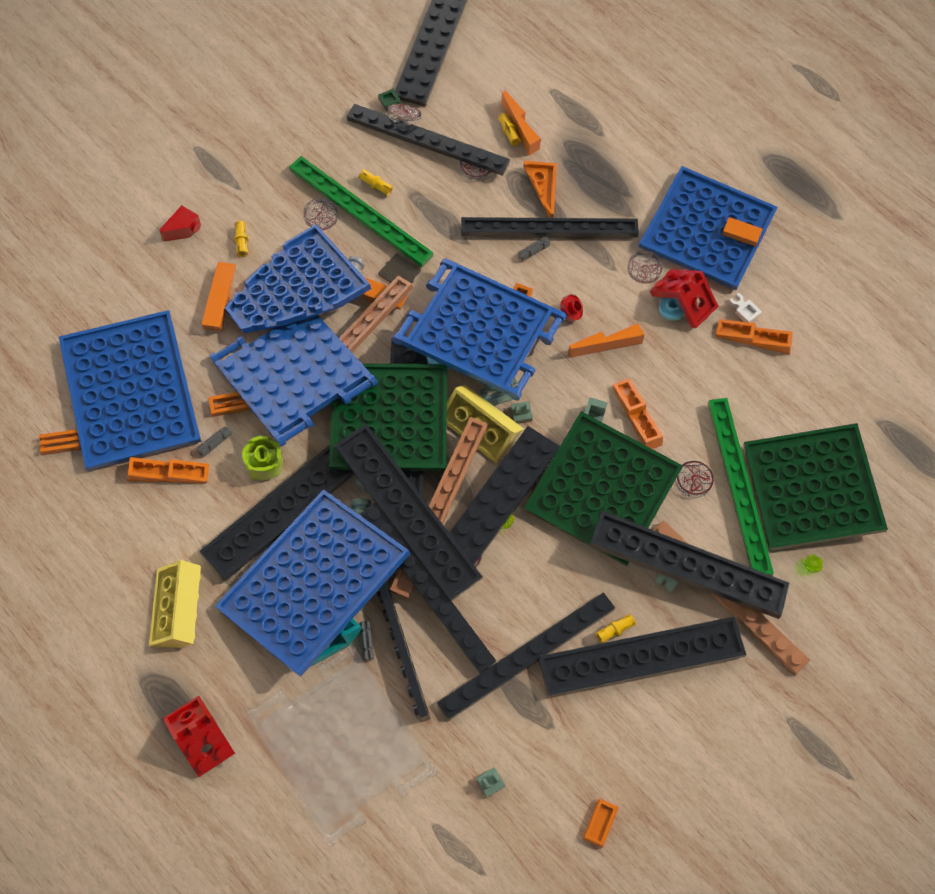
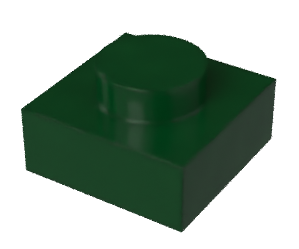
M393 88L378 94V100L386 111L389 110L390 105L401 104V100Z

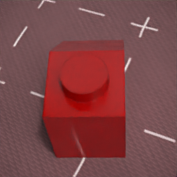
M181 205L160 228L162 240L166 242L190 238L200 229L199 215Z

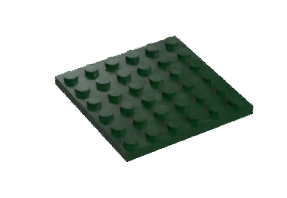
M362 363L370 374L374 375L378 384L374 387H369L352 398L351 402L347 405L340 398L332 402L329 470H351L334 445L367 424L402 471H445L447 447V366L444 364Z
M581 411L527 501L524 510L589 546L602 511L649 528L683 465ZM596 549L626 567L629 564V561Z
M858 423L744 442L743 446L769 551L887 532V524Z

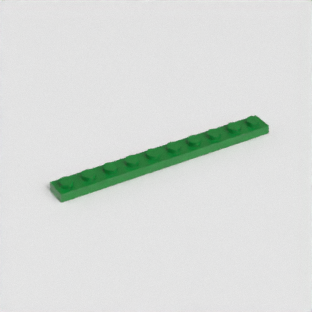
M300 156L289 166L292 173L421 268L433 257L431 250L304 157Z
M728 398L709 400L708 407L749 566L773 576L772 564Z

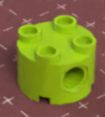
M257 436L249 440L246 447L244 446L242 458L247 473L252 479L269 480L280 475L283 467V457L277 442L268 436Z

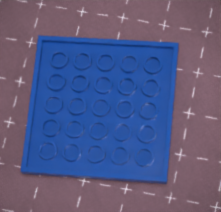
M681 166L638 247L691 271H702L705 277L737 290L778 207ZM729 217L762 228L756 246L722 235Z

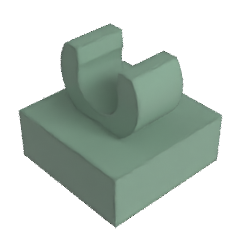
M529 401L511 404L510 408L514 422H532L533 416Z
M495 768L476 778L487 798L505 787Z

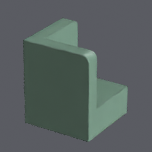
M589 397L585 413L602 422L608 402Z

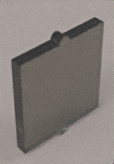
M396 253L389 262H386V265L378 275L390 283L398 275L408 282L414 283V279L419 275L421 269Z

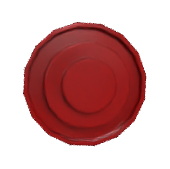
M574 294L562 298L560 310L566 314V319L571 322L581 319L583 316V305L580 299Z

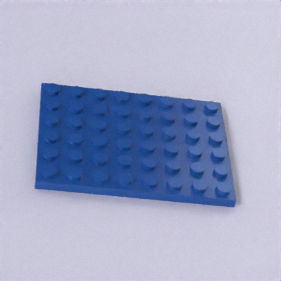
M169 310L59 336L82 455L87 471L129 461L130 457L141 458L202 442Z
M323 489L221 598L215 607L301 677L405 561L410 552Z

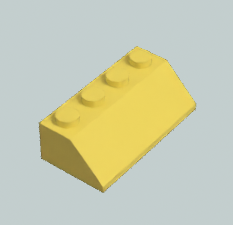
M467 385L455 388L447 401V426L460 436H462L470 417L488 424L478 450L495 463L515 444L523 431L520 425Z
M179 560L157 569L149 647L182 648L193 644L195 639V621L197 618V601L199 599V581L201 579L200 565Z

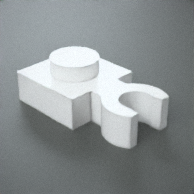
M737 293L735 296L738 300L737 302L732 298L728 302L732 308H737L735 314L744 322L751 323L762 313L750 300L747 302L743 301V296L740 293Z

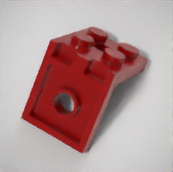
M672 269L666 273L663 279L657 281L650 290L652 297L677 298L691 328H697L719 307L702 271ZM699 298L700 303L697 307V299Z
M200 696L195 697L163 718L172 737L198 778L235 754ZM211 744L209 751L201 752L204 745Z

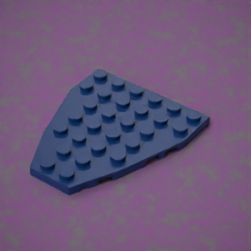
M315 224L286 241L282 245L283 249L278 254L274 253L271 256L272 260L268 264H262L244 283L246 287L242 292H237L234 295L233 300L226 305L225 309L243 334L284 326L340 308L372 288L363 275Z

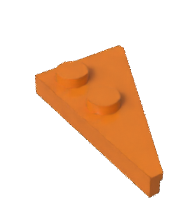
M524 161L523 167L548 217L553 218L557 163Z

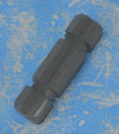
M543 237L540 241L532 243L526 249L518 252L519 258L524 261L529 258L528 256L531 257L542 251V248L545 249L550 246V240L547 237Z
M226 426L222 427L219 433L216 432L205 441V444L197 447L198 453L203 457L210 453L209 450L212 451L223 442V439L231 436L230 430Z
M362 621L359 625L362 627L360 637L363 660L371 661L374 659L370 622Z

